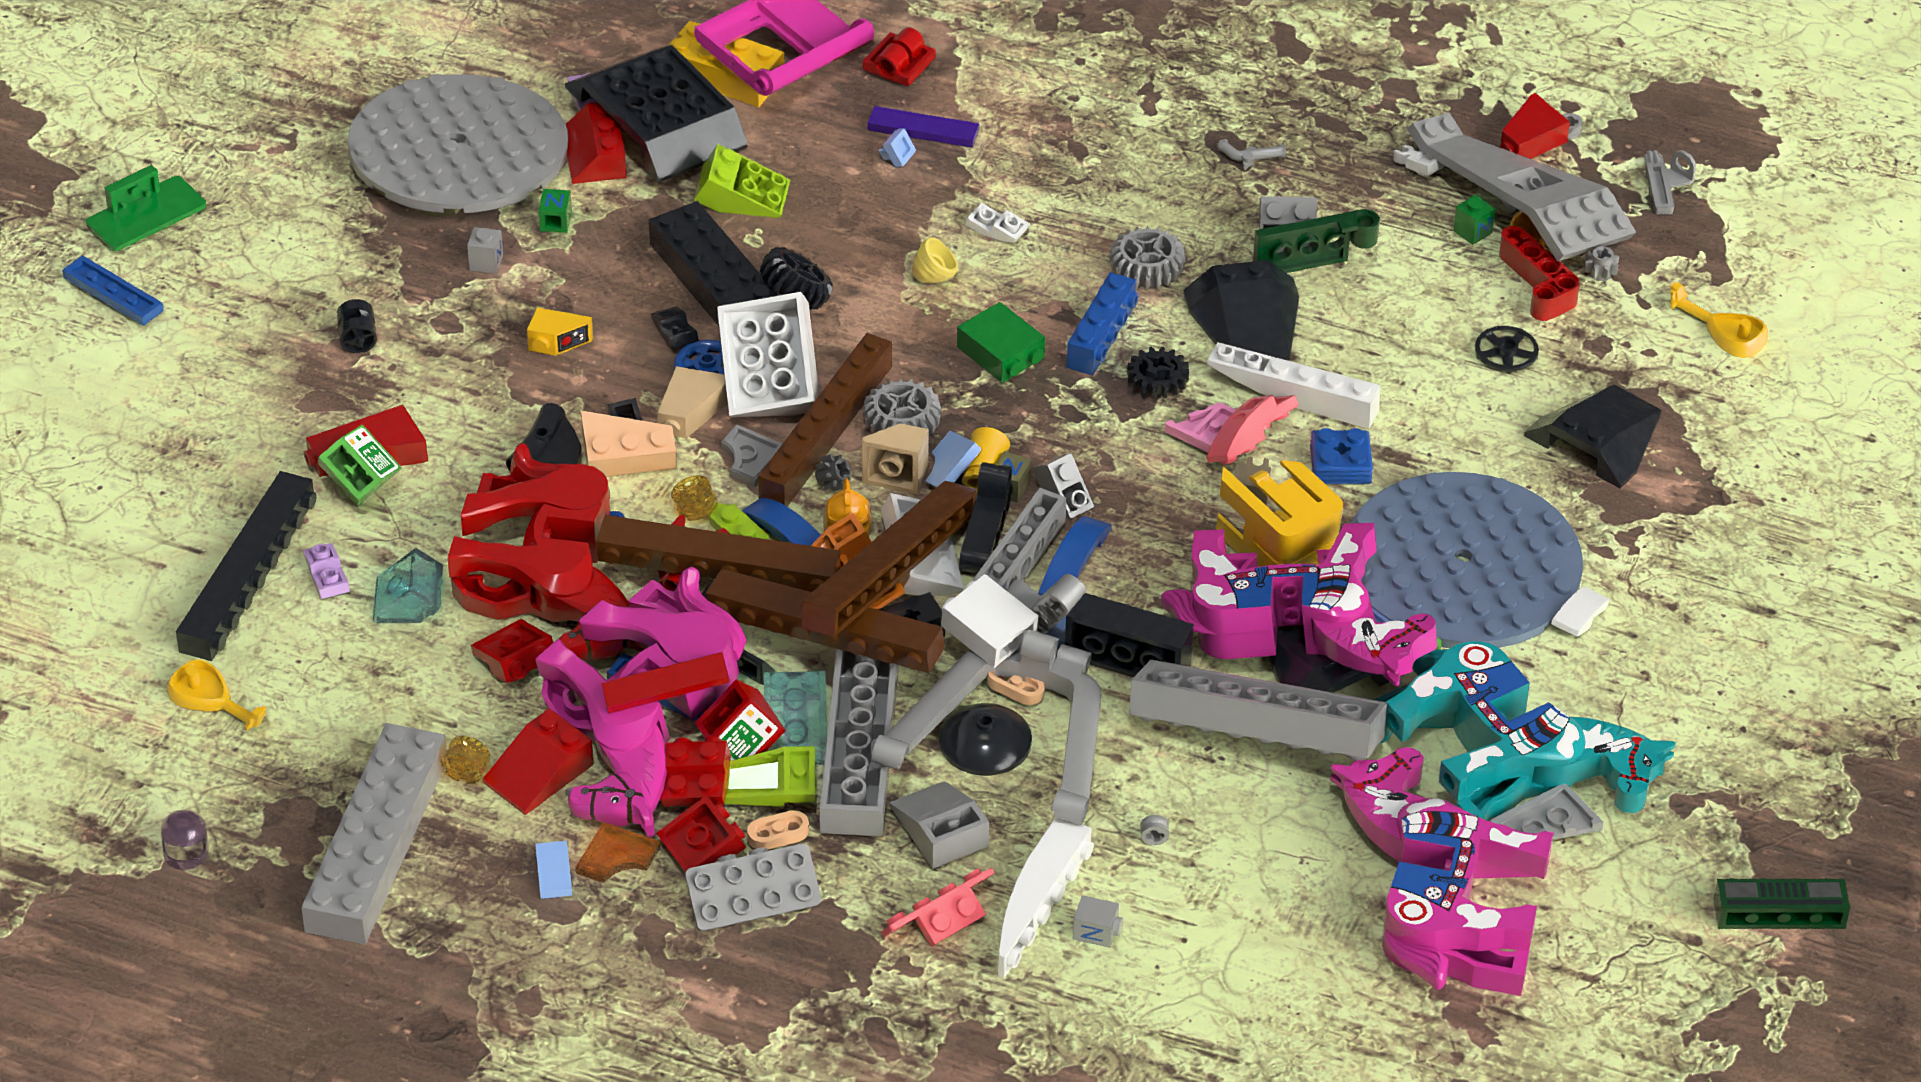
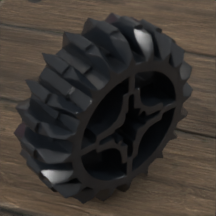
M775 247L762 260L763 263L760 266L759 272L768 286L775 290V293L786 295L802 292L809 302V310H818L830 298V294L833 291L830 277L817 264L804 257L801 253L798 254L793 249L788 250L785 247Z

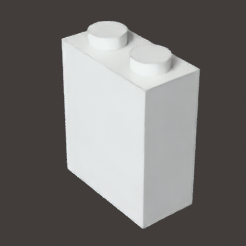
M986 574L976 581L969 582L955 598H949L942 607L941 626L993 668L1022 646L1028 629L1037 630L1038 615Z

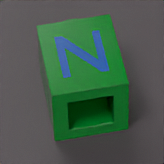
M543 189L538 210L541 232L568 233L572 214L571 190Z
M1475 194L1456 206L1453 231L1470 244H1476L1493 233L1495 208Z

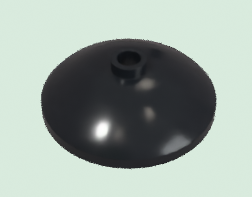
M977 703L958 709L944 721L940 729L939 745L943 756L957 769L973 775L992 776L1013 770L1027 758L1031 750L1032 733L1026 720L1016 711L998 704Z

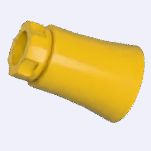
M990 427L977 428L971 434L970 440L975 442L981 448V451L964 470L962 483L967 487L976 489V493L981 463L997 464L1004 451L1008 452L1010 448L1008 437L1001 431Z

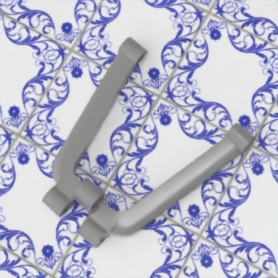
M1030 629L1026 631L1022 646L995 668L975 652L969 650L885 736L879 735L877 737L871 761L899 770L905 755H909L916 745L987 678L988 672L994 671L995 675L1008 678L1018 675L1025 682L1026 677L1039 680L1044 683L1045 688L1066 696L1071 702L1061 788L1058 789L1051 811L1054 812V817L1082 825L1090 801L1089 795L1102 696L1098 683L1091 676L1087 675L1092 653L1061 644L1056 656L1058 638Z

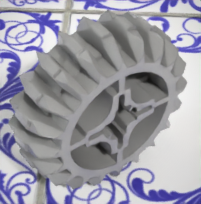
M1147 225L1146 229H1140L1137 226L1135 231L1126 229L1125 234L1118 235L1117 240L1113 241L1111 246L1110 262L1112 273L1135 279L1136 289L1142 286L1146 287L1147 290L1149 287H1155L1159 290L1160 285L1169 286L1171 281H1177L1178 276L1182 275L1185 263L1183 244L1178 241L1177 236H1171L1169 230L1161 232L1159 227L1149 229Z
M901 378L898 382L889 380L887 385L879 383L877 389H871L869 396H866L863 409L867 430H871L872 434L901 423L929 429V435H934L935 429L939 427L941 416L938 395L933 393L932 387L925 388L923 382L914 384L913 379L909 382H903Z

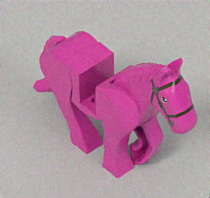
M693 567L683 571L675 592L666 590L659 582L651 580L628 600L630 607H620L601 600L579 620L584 639L596 641L630 639L649 646L635 655L608 680L591 665L579 659L559 639L536 658L539 674L544 678L542 696L546 708L553 710L592 739V742L596 743L604 764L608 765L614 772L599 783L591 786L581 785L571 790L568 797V805L574 817L582 820L601 821L618 827L639 824L643 827L648 837L655 836L652 813L662 795L666 781L665 743L670 740L661 705L656 701L609 714L601 683L723 652L730 679L729 683L667 699L693 719L712 705L714 699L718 698L738 678L739 668L737 660H739L746 644L745 634L740 624L729 613L709 602L699 590L700 575L698 570ZM574 691L586 705H574L576 702Z

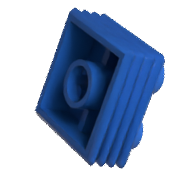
M1323 428L1311 431L1312 472L1325 484H1370L1372 482L1373 465L1369 431L1358 428L1350 430Z

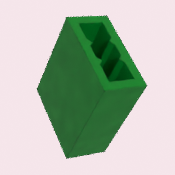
M998 302L957 326V348L1003 383L1045 358V336L1003 303Z

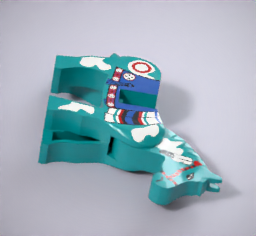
M1464 642L1449 649H1435L1414 661L1412 670L1418 676L1410 685H1403L1374 699L1375 701L1387 703L1385 735L1380 742L1381 744L1388 741L1392 734L1401 742H1404L1410 738L1416 728L1454 729L1459 741L1467 752L1441 761L1438 782L1456 800L1457 807L1489 822L1491 819L1515 808L1526 798L1538 796L1558 785L1567 784L1570 787L1576 782L1595 776H1603L1610 788L1616 791L1615 805L1620 811L1626 813L1639 812L1646 804L1649 783L1655 780L1657 776L1663 775L1665 762L1674 757V752L1671 751L1676 745L1674 741L1650 740L1638 732L1606 721L1570 717L1549 702L1526 713L1530 682L1504 651L1486 642Z

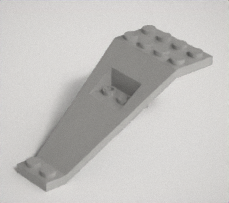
M1450 113L1414 122L1407 128L1423 153L1500 198L1510 214L1517 211L1527 214L1557 262L1593 251L1600 246L1605 247L1630 239L1637 233L1608 187L1463 135Z

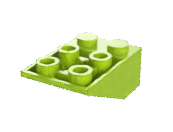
M717 144L703 164L694 200L717 212L780 218L790 179L731 149Z

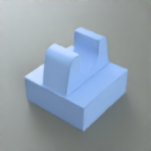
M904 128L896 129L883 144L884 148L879 149L883 160H891L894 167L904 166L916 152Z

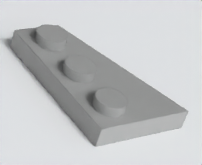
M1567 784L1558 785L1490 820L1492 823L1507 825L1515 830L1526 833L1554 832L1553 840L1601 831L1603 829V821Z

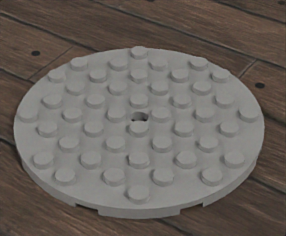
M434 74L426 78L408 80L404 84L383 92L367 103L352 122L348 135L350 161L357 175L371 189L376 187L384 192L385 198L425 211L444 213V208L463 209L464 213H473L512 205L528 198V193L538 187L541 189L545 188L554 180L564 166L567 158L568 133L565 122L556 108L545 98L526 87L506 81L501 77Z

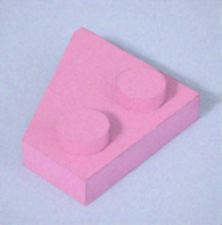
M1219 402L1208 406L1205 410L1189 413L1188 419L1175 424L1173 420L1167 421L1165 423V433L1208 453L1217 433L1236 410Z

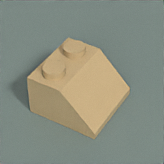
M900 423L863 437L862 483L918 495L928 473L929 429Z

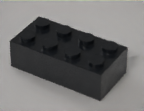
M1085 593L1066 615L1065 645L1091 652L1090 665L1134 678L1150 660L1191 667L1194 624Z

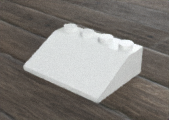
M802 292L718 306L729 416L764 417L805 414L818 398L819 387L809 302Z

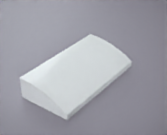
M890 493L881 508L885 530L921 500ZM951 537L899 581L906 592L904 594L919 596L931 592L933 596H942L962 592L964 587Z

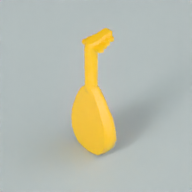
M1676 281L1671 285V309L1677 306L1707 323L1710 335L1727 353L1735 357L1747 358L1757 354L1767 343L1768 328L1762 320L1740 313L1712 314L1685 299L1688 296L1684 289L1685 286Z
M195 659L185 663L172 674L166 689L169 699L176 705L198 711L225 710L245 722L244 728L247 731L251 727H258L262 723L263 717L267 714L266 706L264 705L258 706L250 712L233 702L224 677L215 666L205 660Z

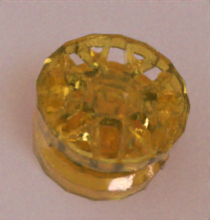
M701 475L690 476L681 480L674 486L671 492V498L677 506L679 515H685L688 521L699 520L708 516L718 504L710 481Z
M457 736L453 738L448 746L449 749L446 750L441 759V766H445V773L458 782L460 779L466 780V784L478 782L484 772V768L491 759L489 750L482 742L473 737Z

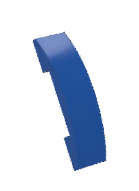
M760 498L741 510L761 529L766 528L782 542L811 546L821 535L799 514L772 499Z
M1087 516L1080 518L1069 530L1057 549L1038 594L1043 595L1064 574H1071L1078 578L1095 548H1101L1112 529V524Z

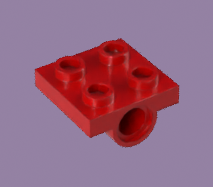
M906 27L898 35L889 32L862 61V69L909 87L936 58V49L924 45L923 36L919 31Z

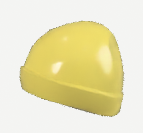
M931 237L921 243L914 257L912 273L918 281L922 283H941L957 273L958 262L954 254L943 242Z

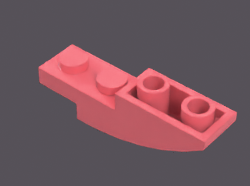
M1270 395L1252 397L1242 404L1226 420L1217 433L1206 457L1208 463L1221 462V465H1227L1238 460L1237 456L1239 454L1255 450L1256 444L1266 439L1263 430L1270 428L1272 421L1288 417V412L1299 406L1296 396L1274 397Z

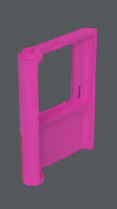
M748 0L696 26L694 29L695 37L701 46L763 96H768L872 42L875 35L874 28L867 19L859 18L849 26L818 0ZM766 26L801 55L771 71L760 69L754 72L738 56L731 53L724 46Z

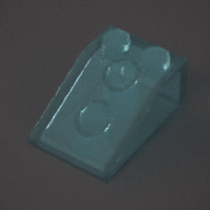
M825 671L764 672V698L786 730L767 751L781 747L815 746V765H824L827 744Z

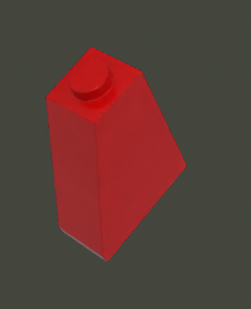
M1533 93L1502 130L1500 148L1533 159L1567 143L1570 121L1537 93Z

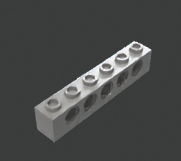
M1039 488L972 581H976L986 574L1005 590L1008 589L1014 580L1024 581L1065 524L1066 497Z

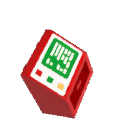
M737 679L695 722L705 739L715 736L722 739V741H727L731 761L766 752L786 731L760 691Z

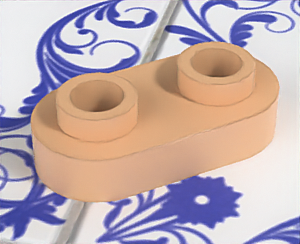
M994 671L988 672L987 684L991 689L1024 705H1035L1042 701L1045 688L1043 681L1026 677L1025 682L1018 675L1008 678L995 675Z
M795 810L756 819L748 826V843L755 849L766 847L769 850L800 842L809 834V819L804 813Z

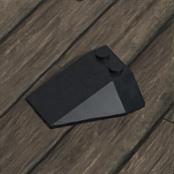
M1269 260L1211 266L1184 289L1183 294L1189 313L1215 345L1218 342L1290 361L1300 296L1294 278Z
M1613 384L1540 417L1524 432V436L1546 449H1549L1561 438L1598 458L1596 476L1620 489L1637 473L1662 410Z

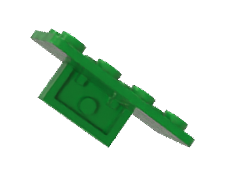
M151 164L104 187L107 209L88 217L86 225L112 251H119L205 209L207 204L206 200L181 176H173L159 183L158 170Z

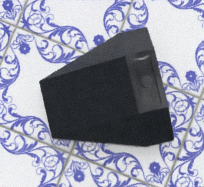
M1304 625L1278 626L1276 655L1268 656L1278 683L1334 693L1368 676L1379 687L1390 682L1382 674L1352 669L1330 659L1326 655L1306 654Z

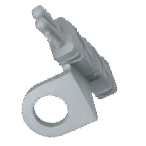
M1648 150L1644 156L1653 211L1657 215L1673 213L1674 200L1671 188L1689 185L1694 182L1696 163L1693 157L1686 151L1678 150L1672 155L1670 169H1667L1666 164L1663 163V156L1658 154L1657 150L1653 152ZM1679 157L1687 160L1689 164L1688 170L1681 167L1678 161Z

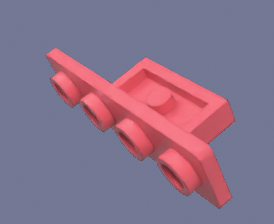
M978 868L963 877L965 883L957 887L953 882L939 890V898L931 901L929 897H926L912 906L914 912L907 916L904 915L903 911L894 915L886 921L888 927L881 931L883 938L916 921L932 947L983 918L986 913L971 888L994 874L993 869L990 868L982 873L981 869Z

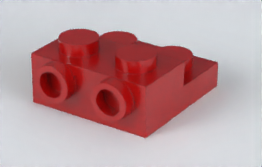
M519 619L470 646L473 655L489 665L493 676L508 683L522 679L529 671L538 669L536 658L553 644V639L546 632L523 619Z
M710 736L705 741L692 742L688 738L679 737L674 742H666L665 767L667 776L661 795L663 807L692 806L705 795L709 797L713 804L720 801L722 805H725L731 762L727 741H722L719 737Z
M707 795L656 832L685 872L689 868L718 862V858L726 855H737L746 848L741 841L746 837L735 821L729 825L726 821L730 817L729 813L720 801L713 804Z

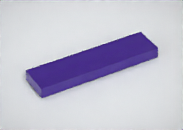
M874 106L867 123L869 131L893 134L896 129L904 128L911 138L973 148L979 133V123Z

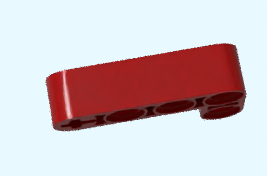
M1517 226L1504 228L1501 233L1499 257L1533 287L1530 306L1531 316L1539 321H1548L1575 308L1578 301L1579 278L1560 261L1557 262L1556 258L1524 229Z

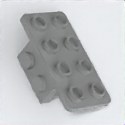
M798 844L767 851L766 847L749 851L748 856L737 858L736 854L726 855L718 858L716 863L689 868L685 872V879L697 928L700 931H707L818 906L821 902V895L809 846Z

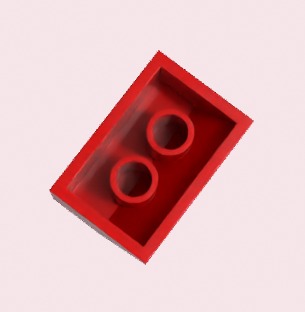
M598 102L587 103L565 124L568 133L567 161L572 184L627 178L625 149L620 125Z

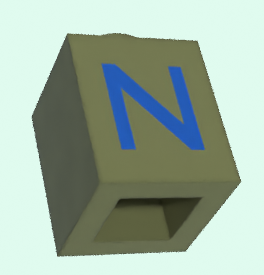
M1004 451L997 464L1012 466L1011 501L1018 503L1031 481L1032 459Z

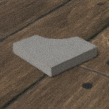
M736 424L721 441V449L730 454L734 461L730 469V477L756 487L758 485V475L782 443Z

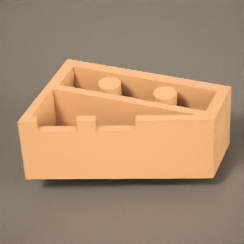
M581 411V429L586 463L589 466L596 467L605 476L676 468V447L672 426Z

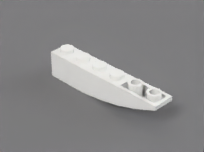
M1218 342L1207 360V365L1265 396L1281 397L1295 395L1299 405L1296 408L1370 429L1379 411L1380 385Z
M1055 817L1028 857L1014 886L1002 926L998 960L999 977L1005 978L1011 968L1017 967L1025 946H1030L1033 943L1037 928L1040 924L1044 925L1047 922L1051 907L1055 902L1059 903L1065 892V886L1069 880H1075L1083 859H1089L1094 847V843L1091 842L1090 827Z

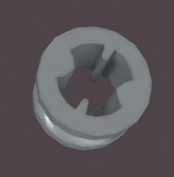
M1573 113L1563 114L1570 121L1568 139L1579 137L1582 130V118Z
M1160 815L1145 817L1140 824L1143 842L1149 845L1165 843L1169 838L1167 819Z

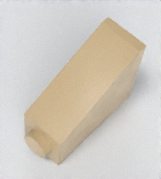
M676 366L657 412L658 424L672 426L674 437L687 439L728 404L725 375Z

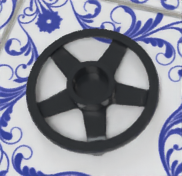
M1495 326L1483 331L1478 336L1475 342L1476 358L1480 359L1485 365L1511 374L1513 371L1531 366L1538 359L1539 346L1535 338L1523 329L1513 326ZM1510 330L1517 333L1513 337L1502 336L1499 338L1493 332ZM1486 336L1495 345V348L1481 351L1480 342L1482 338ZM1524 336L1531 340L1534 346L1533 352L1518 348ZM1500 356L1504 365L1497 364L1488 358ZM1515 356L1529 358L1521 364L1513 365V357Z

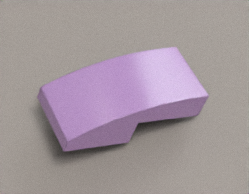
M332 543L318 544L310 549L303 550L309 572L321 599L350 592L348 580L341 568L339 556Z

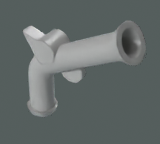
M1225 139L1220 140L1217 144L1218 151H1222L1234 161L1242 162L1244 171L1253 165V160L1275 157L1286 159L1284 143L1279 146L1258 149L1250 146L1243 151L1236 150Z

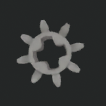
M1597 247L1593 250V253H1586L1584 271L1590 272L1591 278L1596 281H1606L1611 277V274L1617 275L1619 256L1614 255L1613 251L1608 247Z

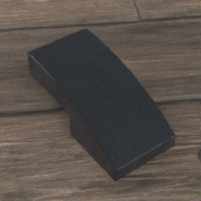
M678 306L651 313L656 328L671 348L699 341L697 330L688 324L686 312Z

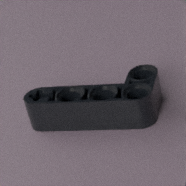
M987 462L981 463L978 475L977 499L961 548L959 571L977 574L998 546L1010 507L1012 466Z

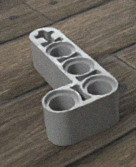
M1064 574L1042 596L1021 580H1014L1006 591L1038 615L1036 632L1047 634L1071 611L1085 594L1086 588L1075 576Z

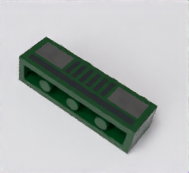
M1717 879L1713 899L1718 929H1846L1850 912L1845 879Z

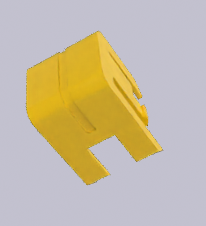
M1282 460L1280 465L1292 475V478L1278 485L1269 476V473L1264 470H1260L1248 477L1255 486L1282 510H1276L1273 513L1223 466L1220 497L1245 519V525L1243 526L1244 535H1242L1218 512L1216 530L1224 529L1225 542L1237 553L1257 552L1258 567L1279 564H1318L1317 550L1331 549L1339 534L1343 511V501L1302 462Z

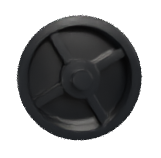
M352 299L342 303L337 309L339 340L342 348L351 353L369 351L377 342L373 307L370 303L361 299Z

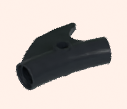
M547 403L541 407L532 428L521 442L527 445L531 457L536 461L549 464L579 463L582 451L581 443L574 428L566 418L565 410L557 404ZM514 452L506 459V466L509 471Z

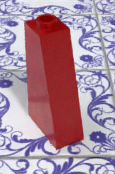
M403 404L306 438L307 450L304 451V458L308 467H314L319 477L329 476L318 464L319 456L341 437L363 425L400 466L428 461L426 439Z

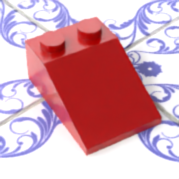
M548 708L526 724L483 777V783L526 815L594 765L592 739Z

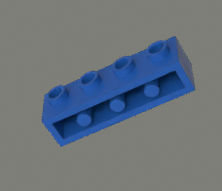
M1111 272L1108 274L1068 341V369L1092 376L1095 374L1100 363L1104 361L1110 346L1116 341L1120 329L1126 324L1130 312L1137 305L1139 293L1136 292L1135 279Z

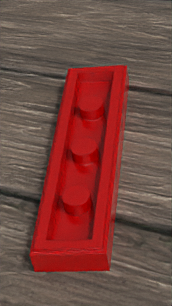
M723 652L601 684L607 710L610 714L729 683L730 679Z

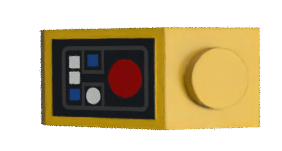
M537 307L527 328L528 351L556 356L592 342V317Z

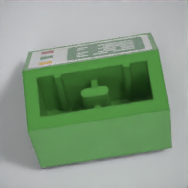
M363 425L341 437L321 454L318 459L320 467L357 507L402 469Z

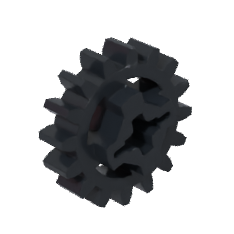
M1161 346L1159 351H1155L1153 347H1149V352L1147 353L1139 350L1138 356L1132 355L1131 362L1127 364L1128 383H1132L1133 390L1141 389L1142 396L1151 393L1152 398L1155 399L1157 394H1161L1165 399L1167 398V393L1170 392L1176 396L1178 395V389L1184 390L1186 382H1189V363L1184 362L1183 355L1175 356L1174 349L1165 352V348Z

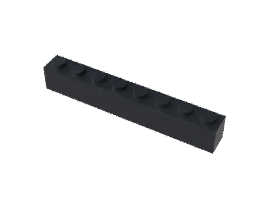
M283 471L278 473L177 628L176 638L179 653L213 661L218 651L223 650L227 637L232 630L237 628L240 617L245 609L248 610L250 608L253 596L258 589L263 587L267 574L276 567L283 549H287L290 545L291 537L296 529L301 528L308 510L313 509L317 495L314 492L312 479Z

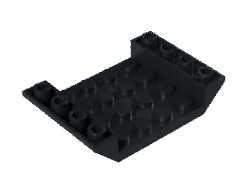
M672 44L650 50L565 83V88L580 103L594 98L645 150L643 168L658 183L703 166L717 144L734 152L743 150L748 146L735 107Z

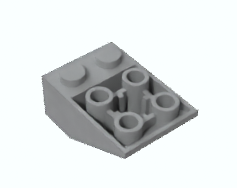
M946 781L889 802L890 808L932 869L989 847L988 819L973 799Z

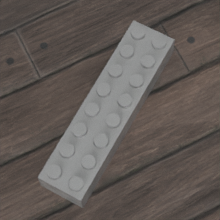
M840 649L836 650L820 801V833L883 836L890 767L872 762L871 757L877 737L879 735L885 736L894 725L899 665L856 655Z
M1150 660L1131 680L1129 714L1139 716L1144 721L1162 720L1177 727L1189 725L1198 727L1203 732H1226L1229 736L1235 738L1248 736L1257 738L1262 743L1280 742L1294 749L1306 747L1317 749V752L1321 754H1344L1353 760L1368 759L1385 735L1386 702Z
M390 723L385 724L301 907L305 933L366 945L448 760L445 734Z

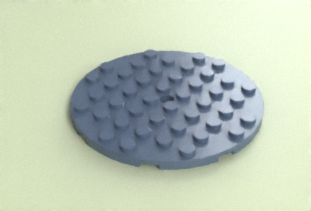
M1433 472L1415 476L1395 483L1378 492L1358 510L1350 523H1375L1377 550L1367 561L1365 574L1361 579L1362 584L1368 591L1371 606L1389 621H1406L1415 614H1428L1432 616L1436 621L1437 637L1442 640L1441 647L1451 648L1454 645L1470 641L1486 642L1501 648L1529 640L1543 633L1544 628L1552 623L1553 618L1561 607L1580 589L1583 557L1578 538L1571 525L1545 499L1503 478L1467 472ZM1460 554V557L1467 558L1469 561L1464 562L1458 559V555Z

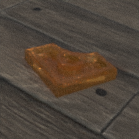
M602 823L577 863L576 874L605 883L612 875L622 870H648L661 849L660 841Z

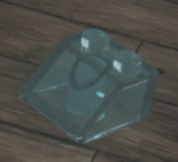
M415 547L376 578L372 621L376 623H421L430 615L436 614L441 606L443 564Z

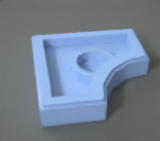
M949 431L931 452L935 456V464L926 482L934 489L943 481L954 483L979 454L981 448L975 442Z

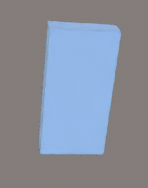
M567 841L535 844L540 898L572 896Z

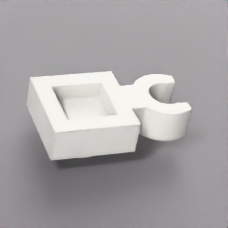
M1403 145L1402 152L1394 150L1393 160L1396 163L1406 164L1405 168L1415 171L1418 175L1429 176L1444 167L1442 163L1421 150L1415 151L1411 146Z

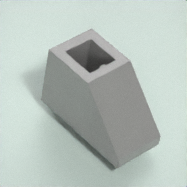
M1071 453L1056 456L1032 468L1042 489L1066 497L1067 519H1071L1094 507Z

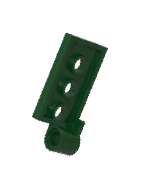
M1361 209L1255 230L1253 261L1269 260L1286 273L1348 261L1350 242L1362 249L1372 248L1377 244L1380 217L1372 210ZM1340 236L1336 241L1330 242L1334 237ZM1311 242L1308 247H1303L1306 243ZM1285 247L1282 252L1277 253L1280 248Z

